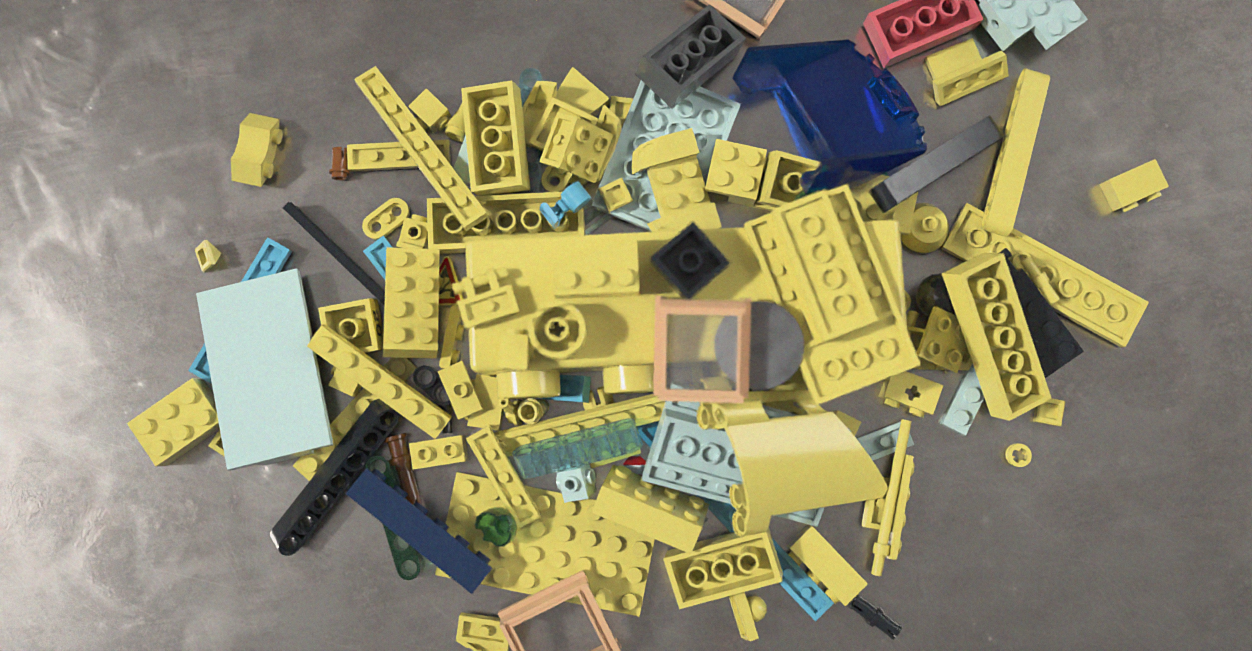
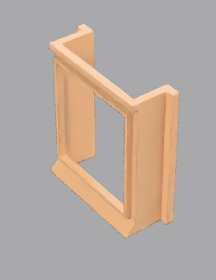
M584 570L498 611L500 628L512 651H525L514 626L578 595L603 644L591 651H621L622 647L618 638L614 637L589 587L588 578Z

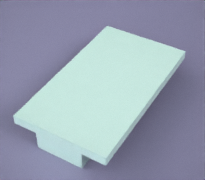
M296 268L196 293L227 470H235L255 464L265 466L314 454L316 449L332 446L333 440L316 353L307 347L313 337L300 271Z
M672 381L670 389H694V386ZM665 401L642 474V481L731 504L729 497L730 487L734 484L743 483L735 452L725 428L703 430L699 427L697 410L701 406L700 402ZM763 405L770 419L797 415ZM824 507L774 516L818 527Z

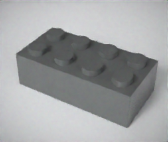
M709 4L642 57L635 75L673 109L735 58L746 38Z

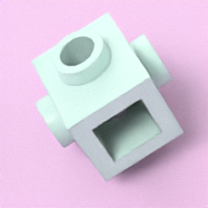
M576 459L565 462L564 467L557 472L556 483L558 489L562 492L564 503L589 499L597 491L595 486L596 475L594 470L591 469L589 461L580 463Z

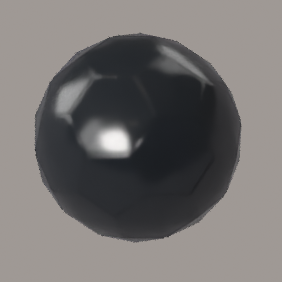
M942 273L932 274L923 279L916 292L917 305L923 314L930 317L934 306L954 315L955 311Z

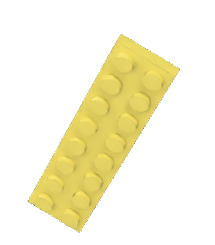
M968 203L963 206L945 243L941 247L942 250L966 262L980 254L999 253L1007 248L1012 254L1009 260L1016 270L1022 268L1028 277L1032 279L1020 263L1029 256L1040 272H1044L1050 279L1048 283L1060 298L1055 303L1050 304L1038 288L1055 312L1121 348L1126 347L1149 303L1148 301L1014 228L1008 237L982 230L981 224L984 212Z

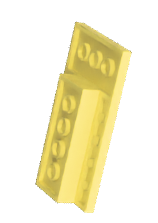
M847 184L828 192L823 190L775 208L768 215L744 223V229L774 304L787 310L801 328L804 339V353L799 367L814 405L821 404L920 365Z

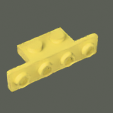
M905 455L888 545H890L889 555L885 556V558L897 560L902 547L900 538L902 528L906 523L905 507L906 502L910 498L909 483L915 468L914 457L911 455ZM883 477L888 487L890 478ZM887 492L883 498L865 501L861 526L880 530Z

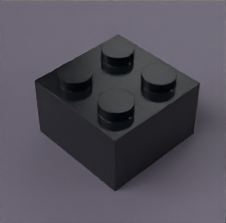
M694 221L650 258L652 266L682 299H693L731 264Z

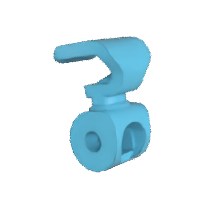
M577 181L561 193V200H558L554 207H550L548 203L544 202L540 205L539 210L551 226L556 229L561 219L569 210L575 214L589 203L592 198L580 182Z

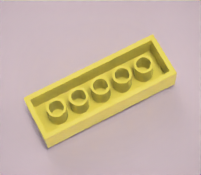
M562 192L475 196L487 212L488 218L466 231L442 198H427L428 249H440V254L466 253V242L586 235L585 209L583 207L575 214L569 210L561 219L559 226L554 229L539 209L540 205L544 202L548 203L550 207H554L556 202L561 200Z
M983 253L942 273L990 415L1010 421L1050 400L1051 395L1004 254Z

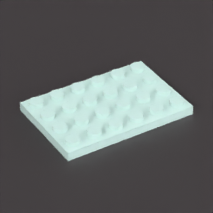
M641 80L622 126L615 151L598 187L599 189L617 179L623 178L633 202L609 213L597 189L591 207L651 231L647 223L661 217L647 170L632 174L633 152L639 145L650 140L692 128L699 149V153L696 156L706 186L716 139L727 141L741 104L699 86L671 109Z

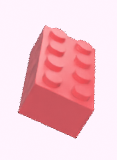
M899 0L870 12L863 25L883 68H886L975 30L983 21V17L975 0Z

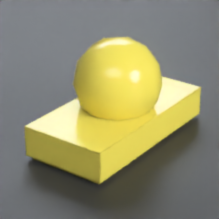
M745 592L729 596L741 638L748 641L759 639L754 622L762 620L767 613V605L764 600L758 596L746 598Z

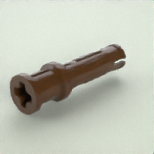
M407 433L387 437L384 443L388 444L391 459L389 461L396 468L401 489L408 494L405 499L412 504L418 501L422 505L410 463L411 455L405 440Z

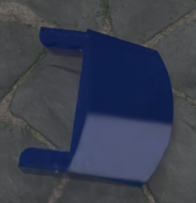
M849 39L749 47L732 77L740 91L746 95H752L753 92L761 91L772 93L775 90L821 160L816 170L806 171L800 177L799 182L805 193L832 190L846 184L849 190H852L923 155L927 151V143L923 141V135L926 133L925 128L919 125L917 118L920 114L906 90L887 68L882 71L873 63L875 58L870 53L865 57L855 49L857 44Z

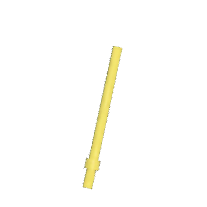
M901 419L878 540L874 542L872 553H875L871 574L876 576H882L885 556L889 555V535L912 423L909 420Z

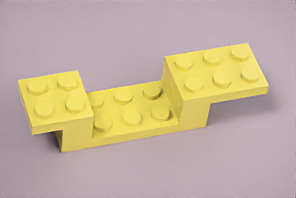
M716 139L705 191L729 196L727 201L729 203L771 212L775 207L756 203L767 160V150ZM844 166L838 173L824 170L819 192L823 190L828 192L847 184L862 222L898 220L900 222V234H910L918 192L883 214L868 191L890 176Z

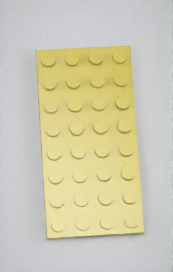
M456 472L446 524L449 526L447 532L454 538L459 534L470 543L467 547L475 554L479 550L491 560L488 565L492 567V570L481 582V585L533 595L584 570L588 578L589 587L600 609L640 617L654 538L592 513L596 499L589 498L564 503L561 492L526 485L524 486L539 510L541 517L518 530L489 478ZM436 567L435 575L451 578ZM578 595L565 601L583 605Z

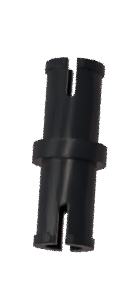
M860 594L853 599L849 606L850 609H853L868 621L867 624L871 627L876 626L892 640L898 636L902 629V625L884 614V610L881 607L876 608L861 597Z

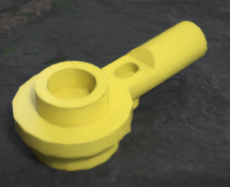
M507 398L500 399L498 403L504 409L508 423L521 426L523 421L518 415L521 400H515L512 403Z

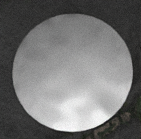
M752 301L749 388L769 389L784 383L796 372L804 353V339L799 324L787 310L774 303ZM726 315L716 331L714 349L719 366L735 383H737L738 315Z

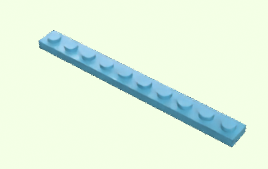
M659 421L638 426L634 430L650 448ZM696 495L709 504L708 509L731 533L735 532L732 519L737 511L732 504ZM773 539L783 571L782 582H779V584L816 622L834 602Z

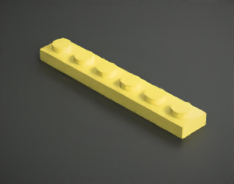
M321 325L308 343V348L434 439L437 438L452 418L450 414L327 325Z
M392 357L383 366L404 382L418 368L408 358ZM363 388L330 424L333 445L316 449L314 454L300 457L293 467L310 481L369 404L379 398Z

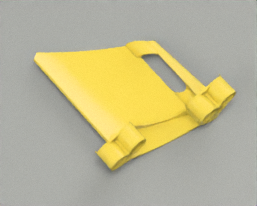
M725 376L697 378L694 383L695 390L733 391ZM809 390L749 391L748 398H743V403L700 402L701 406L697 410L699 427L703 430L725 428L741 471L743 483L732 485L729 491L731 504L737 511L732 519L733 529L740 537L766 532L772 515L883 498L888 491L885 480L860 442L832 411L824 410L819 404L814 405ZM796 399L798 405L807 414L770 419L762 403Z

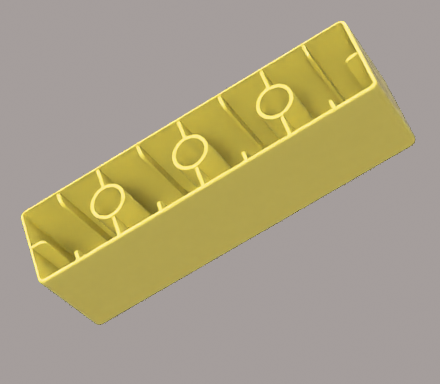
M898 220L864 221V227L907 330L900 222ZM744 227L702 229L705 235L731 264L693 299L740 301V298H751V302L765 301L774 303ZM681 231L466 242L467 276L473 278L485 274L488 269L494 268L497 270L506 267L509 277L499 280V285L503 287L511 284L520 312L469 328L471 369L485 376H496L497 397L499 399L557 397L561 394L560 373L603 371L604 393L654 392L655 296H667V299L682 298L652 266L650 258ZM637 235L639 295L555 298L554 266ZM490 284L475 288L476 295L491 291ZM551 301H563L572 305L581 313L586 324L587 335L582 349L574 356L563 360H554L545 357L535 348V357L529 360V370L498 368L500 334H507V329L524 330V335H529V322L541 305ZM667 314L666 368L691 367V364H704L709 366L710 377L725 376L731 388H736L737 383L731 380L719 366L714 349L716 331L726 315ZM556 324L551 334H555L557 338H560L565 328H561L559 324Z

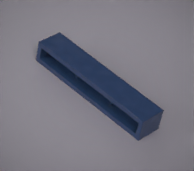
M366 468L346 492V495L464 589L473 594L492 570V567L488 565L491 560L479 550L475 554L467 547L470 543L459 534L455 538L447 532L449 526L438 517L435 521L426 515L429 510L418 501L412 504L405 499L408 494L395 484L392 488L384 481L387 477L379 470L374 468L371 472Z

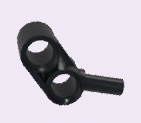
M427 365L416 368L413 373V381L416 386L425 391L438 404V407L452 416L451 407L453 406L450 400L443 402L439 396L444 385L438 371ZM429 370L433 377L431 382L425 385L421 382V374ZM452 418L443 428L442 434L452 433Z

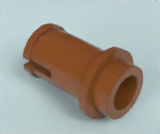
M333 147L332 169L329 170V174H331L333 180H347V176L350 174V171L347 170V148L344 147L342 151V147Z

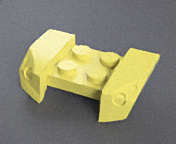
M537 81L522 107L526 146L544 151L557 112L578 117L613 135L597 180H601L622 130L620 119L605 105L598 119L555 99L557 95L556 82Z
M692 128L650 140L639 145L633 152L632 174L647 170L661 217L647 223L652 232L681 231L692 221L701 230L722 227L715 202H710L708 193L705 191L704 179L696 156L699 153V149Z

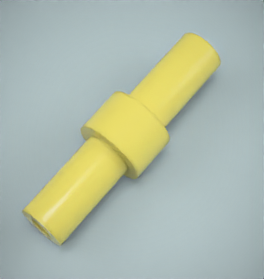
M1029 256L1020 262L1031 276L1033 284L1042 291L1050 304L1060 299L1048 283L1050 279L1044 272H1040Z

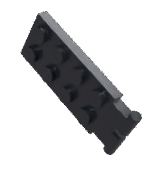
M1005 248L999 253L1004 254L1044 377L1047 378L1083 353L1084 350L1022 268L1016 270L1009 260L1012 254Z

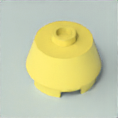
M917 203L915 205L910 234H900L901 240L909 249L918 253L936 251L945 243L948 237L949 223L943 211L935 205Z

